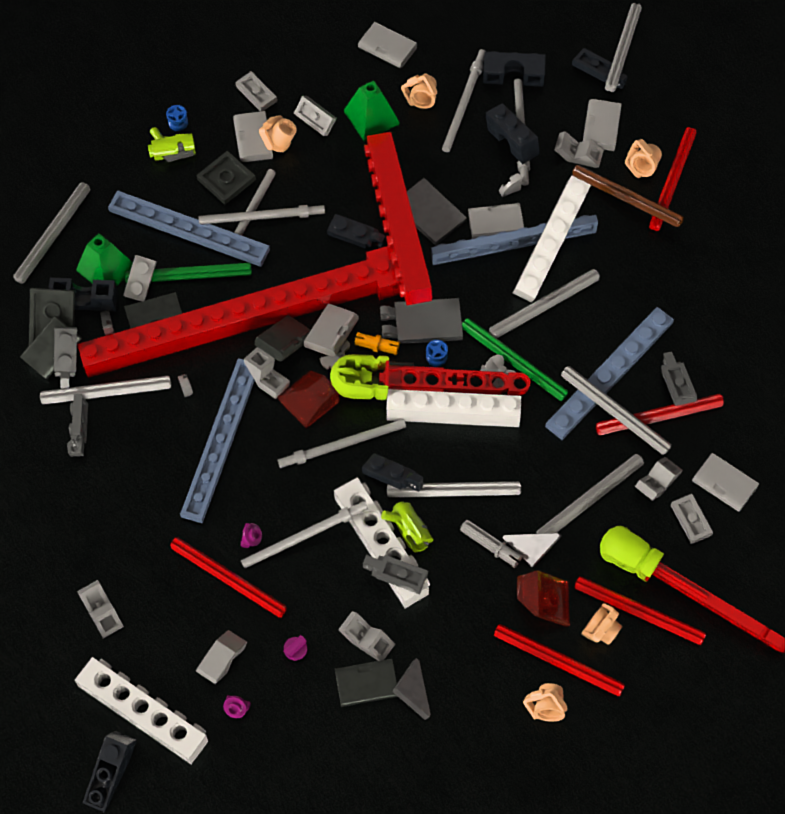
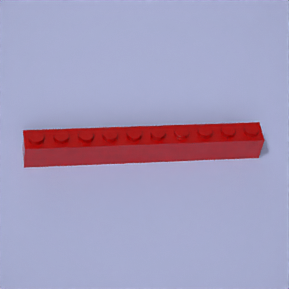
M387 132L367 136V145H364L365 156L370 157L367 160L369 172L374 173L371 174L373 187L377 186L375 190L376 201L381 202V205H379L380 217H385V220L382 221L384 233L389 234V236H386L388 249L392 248L393 252H390L392 265L396 264L397 268H394L396 281L401 282L398 285L400 297L405 298L406 306L432 301V287L392 134Z

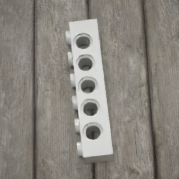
M355 478L334 490L335 500L341 509L345 507L350 508L358 502L365 501L368 509L353 516V519L349 522L373 558L378 559L379 555L397 556L401 559L400 561L418 567L412 555L408 556L404 550L406 546L401 537L396 538L393 533L394 527L392 523L381 519L382 509L376 500L373 502L370 498L371 492L365 483L361 484L359 479ZM369 520L377 522L374 526H368L365 523ZM381 538H386L389 542L379 544L377 541ZM426 578L420 595L390 584L404 608H407L429 595L428 586H430V583Z
M92 657L75 679L77 685L179 757L192 764L208 742L205 735L206 731L197 724L192 726L187 723V718L179 711L171 712L167 709L168 705L157 697L154 700L148 696L149 692L138 684L135 687L129 683L130 679L122 672L116 674L110 670L112 666L103 659L97 661ZM111 679L108 686H100L102 680ZM122 692H130L127 699H118ZM143 704L149 705L146 712H137L139 706ZM165 717L168 719L165 725H156L159 718ZM184 730L187 732L183 739L175 738V734L178 731Z

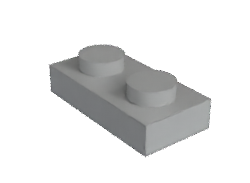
M252 71L236 82V87L260 112L277 102V97Z
M302 96L294 112L296 116L323 136H328L337 119L308 96Z
M135 255L123 296L138 301L146 300L157 261Z
M692 494L671 503V507L691 544L712 536L713 531Z

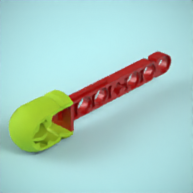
M357 354L345 355L339 358L333 365L330 373L332 386L337 393L353 399H372L375 397L377 400H386L388 389L503 394L507 392V395H523L529 390L531 383L530 378L524 373L509 372L507 375L503 372L449 370L442 367L389 365L388 356H378L375 358L373 355ZM367 370H385L379 374V383L384 385H367L366 383L372 382V372ZM407 374H412L416 377V382L408 384L405 382L404 377ZM429 375H434L438 378L439 382L435 385H430L427 383L426 378ZM452 377H456L457 385H452V381H450ZM464 377H467L466 386H463ZM471 378H480L482 385L474 387L470 383ZM500 378L503 380L504 386L496 388L493 386L492 380ZM522 379L525 381L526 387L518 389L515 387L514 381Z
M616 526L609 529L603 536L600 544V553L607 562L613 563L628 572L636 573L639 578L646 582L651 575L657 577L773 649L782 653L785 652V638L662 564L660 560L664 553L656 548L651 549L647 542L632 533L628 528Z

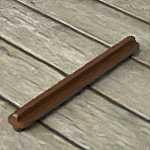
M576 165L572 171L574 177L675 227H679L683 222L682 215L580 165Z

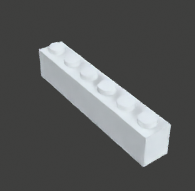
M574 176L570 177L513 294L531 303L535 299L591 186L590 184Z
M388 389L387 420L389 421L404 419V421L519 427L521 396Z

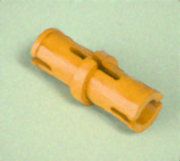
M357 332L355 346L373 349V352L382 351L394 355L398 354L399 341L384 339L380 335L375 337Z

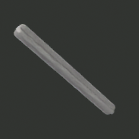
M631 4L606 81L605 89L607 91L614 92L616 90L642 7L640 4Z
M81 182L14 274L17 282L23 284L89 193V185Z
M595 269L588 271L489 328V333L496 338L504 335L599 280V273Z
M567 366L562 371L561 376L661 454L664 455L669 451L671 447L669 442L572 367Z
M169 376L42 391L40 392V400L42 404L73 401L74 394H82L85 399L169 389L171 388V380Z
M638 454L633 455L537 530V534L557 533L644 464L642 457Z
M520 482L423 483V487L419 492L408 487L400 490L387 485L388 497L519 495L521 493Z

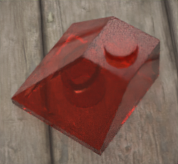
M309 371L280 394L278 400L307 428L339 402V393L324 375Z
M538 570L517 577V599L530 612L542 619L565 627L569 626L568 581Z

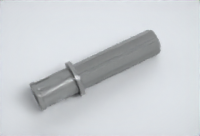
M469 520L462 524L461 532L494 553V557H500L514 568L519 563L511 557L521 561L522 555L508 547L505 541H499Z

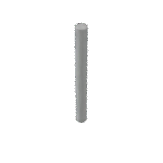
M268 169L246 212L256 211L276 174L274 170ZM250 220L240 221L234 233L242 236Z

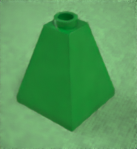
M375 81L359 87L344 109V113L364 142L367 141V136L381 134L400 124Z
M98 234L86 245L76 270L92 284L93 279L115 280L117 287L125 279V272L131 271L133 262L111 242Z

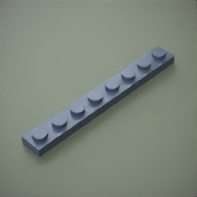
M120 191L116 192L108 206L109 211L260 267L270 251L269 245L211 224H199L197 219Z
M583 215L574 219L565 239L596 233L598 226L597 216ZM547 223L531 228L523 227L511 232L503 231L491 236L483 235L471 240H459L451 244H438L435 247H431L432 264L436 265L536 245Z
M656 307L591 375L588 381L607 394L673 324L674 319ZM578 389L551 417L545 427L563 440L597 403Z
M238 358L180 513L181 518L199 523L204 521L255 381L243 359Z

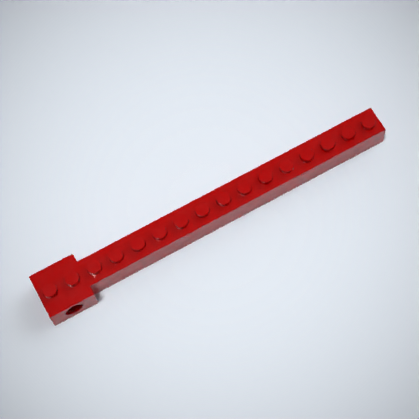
M388 246L366 252L365 261L77 344L87 377L90 378L274 324L287 315L294 318L325 309L328 303L335 306L376 293L379 300L399 295L398 285L401 282L396 281L394 268H397L396 264L392 265L390 252H393L392 248L388 249Z

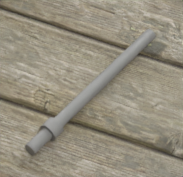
M479 50L476 61L471 65V74L442 147L444 152H450L478 75L482 73L485 50Z
M515 79L516 117L525 124L522 80ZM518 161V171L522 178L521 185L526 186L529 184L528 171H530V161L524 164Z
M299 205L298 208L199 216V224L293 216L306 218L309 215L325 214L324 205L311 207Z
M404 419L306 451H296L294 455L278 459L277 461L280 468L295 463L299 465L305 463L307 459L406 428Z
M365 501L350 508L345 507L339 510L338 514L241 560L244 568H247L342 521L346 523L352 520L353 516L367 510L368 507Z

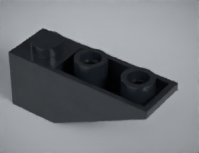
M116 730L105 736L83 800L84 804L103 812L106 811L130 761L137 739Z

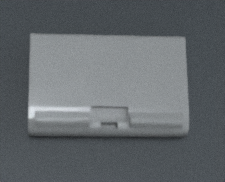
M374 22L359 41L358 47L398 68H402L415 52L417 43Z
M590 99L583 141L592 139L603 150L614 151L618 134L621 103Z
M261 111L233 116L240 161L251 162L272 159L273 152L267 149L259 133V129L267 121L266 112Z
M520 203L468 209L472 239L483 235H496L503 231H516L524 227Z
M328 303L304 340V346L335 357L359 320V316L354 312Z
M713 453L692 480L738 512L741 511L759 485L758 482Z

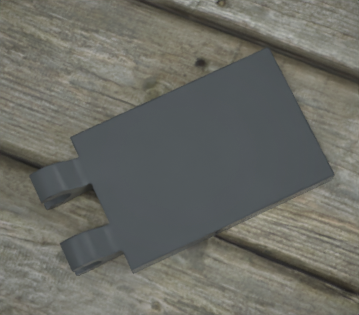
M459 298L437 299L407 306L406 302H395V308L390 306L380 307L381 321L396 320L397 326L383 325L382 338L398 339L400 344L426 343L433 340H463Z

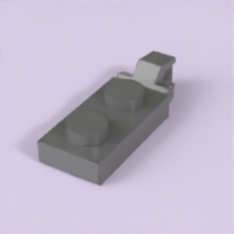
M55 327V376H60V388H69L70 377H75L77 327Z
M672 352L663 353L664 365L661 366L662 374L675 406L696 402L697 394L684 363L676 362Z
M74 394V400L70 404V412L73 416L72 423L69 424L71 440L67 443L68 454L71 457L84 456L88 419V402L82 394Z
M366 555L363 562V568L372 571V576L377 577V579L419 595L429 572L387 555H379L378 559Z

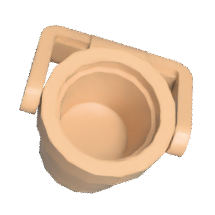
M428 74L416 75L408 79L407 83L401 87V90L410 106L415 105L416 107L427 109L431 108L435 103L437 82L435 78ZM409 86H410V87L414 86V87L412 88L411 92H410L409 89H408V87H409Z
M281 115L270 117L259 129V133L268 150L284 152L290 146L297 129L292 121L283 119Z
M643 139L636 140L627 154L625 164L637 178H641V176L648 177L657 169L662 152L654 144H647Z
M603 603L582 634L594 642L601 640L609 645L622 628V625L616 621L619 612Z
M543 684L539 687V690L528 694L523 701L534 719L553 722L560 721L565 717V711H567V705L563 699V688L557 684Z

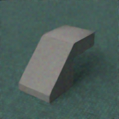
M566 131L559 133L555 146V151L568 162L594 168L599 167L604 151L592 139L578 143Z
M257 347L244 358V363L258 387L276 399L289 387L290 381L273 369L275 358Z
M664 457L657 461L650 473L640 479L635 487L653 501L664 493L683 470Z
M98 580L77 591L103 638L124 627Z
M351 612L339 628V631L352 644L378 661L384 660L395 645L382 630L371 627L356 612Z
M228 630L215 641L196 672L216 684L228 673L232 660L245 649L247 642Z

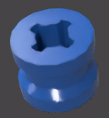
M173 105L168 108L166 116L169 127L174 131L184 130L188 125L186 109L180 105Z
M433 340L428 343L426 347V360L431 366L440 367L446 363L448 359L446 343L441 340Z

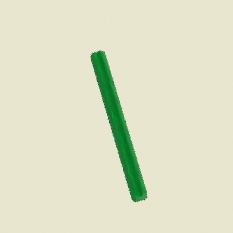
M250 263L155 269L151 282L250 276L252 268ZM130 271L125 272L126 283L128 282Z
M470 318L465 319L462 323L464 331L497 355H502L505 361L526 374L532 381L558 400L563 401L568 395L567 389Z

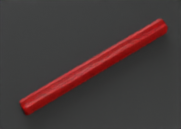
M687 127L658 201V204L666 208L669 207L696 136V129ZM652 216L649 228L659 231L663 220Z
M721 394L699 398L696 402L678 406L673 404L632 415L646 425L722 407L724 400ZM616 418L596 423L598 435L629 429Z
M179 537L174 538L171 542V549L274 615L282 617L286 612V605Z
M579 577L576 581L575 588L696 644L701 645L704 641L706 633L584 577Z
M502 624L497 626L494 633L495 637L614 695L620 696L625 686L624 683Z

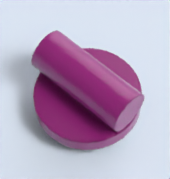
M247 523L243 529L241 546L244 548L257 546L262 539L261 529L254 523Z
M301 635L299 637H292L286 641L283 652L290 660H300L307 653V641Z
M228 695L224 702V710L232 718L243 717L250 707V702L243 700L239 696Z

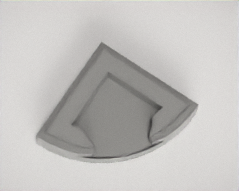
M519 173L509 178L511 181L505 186L502 184L499 190L502 197L521 190L522 178Z
M187 375L178 376L184 396L192 395L193 392Z

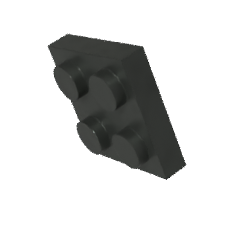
M228 151L197 175V180L225 205L256 180L255 175Z

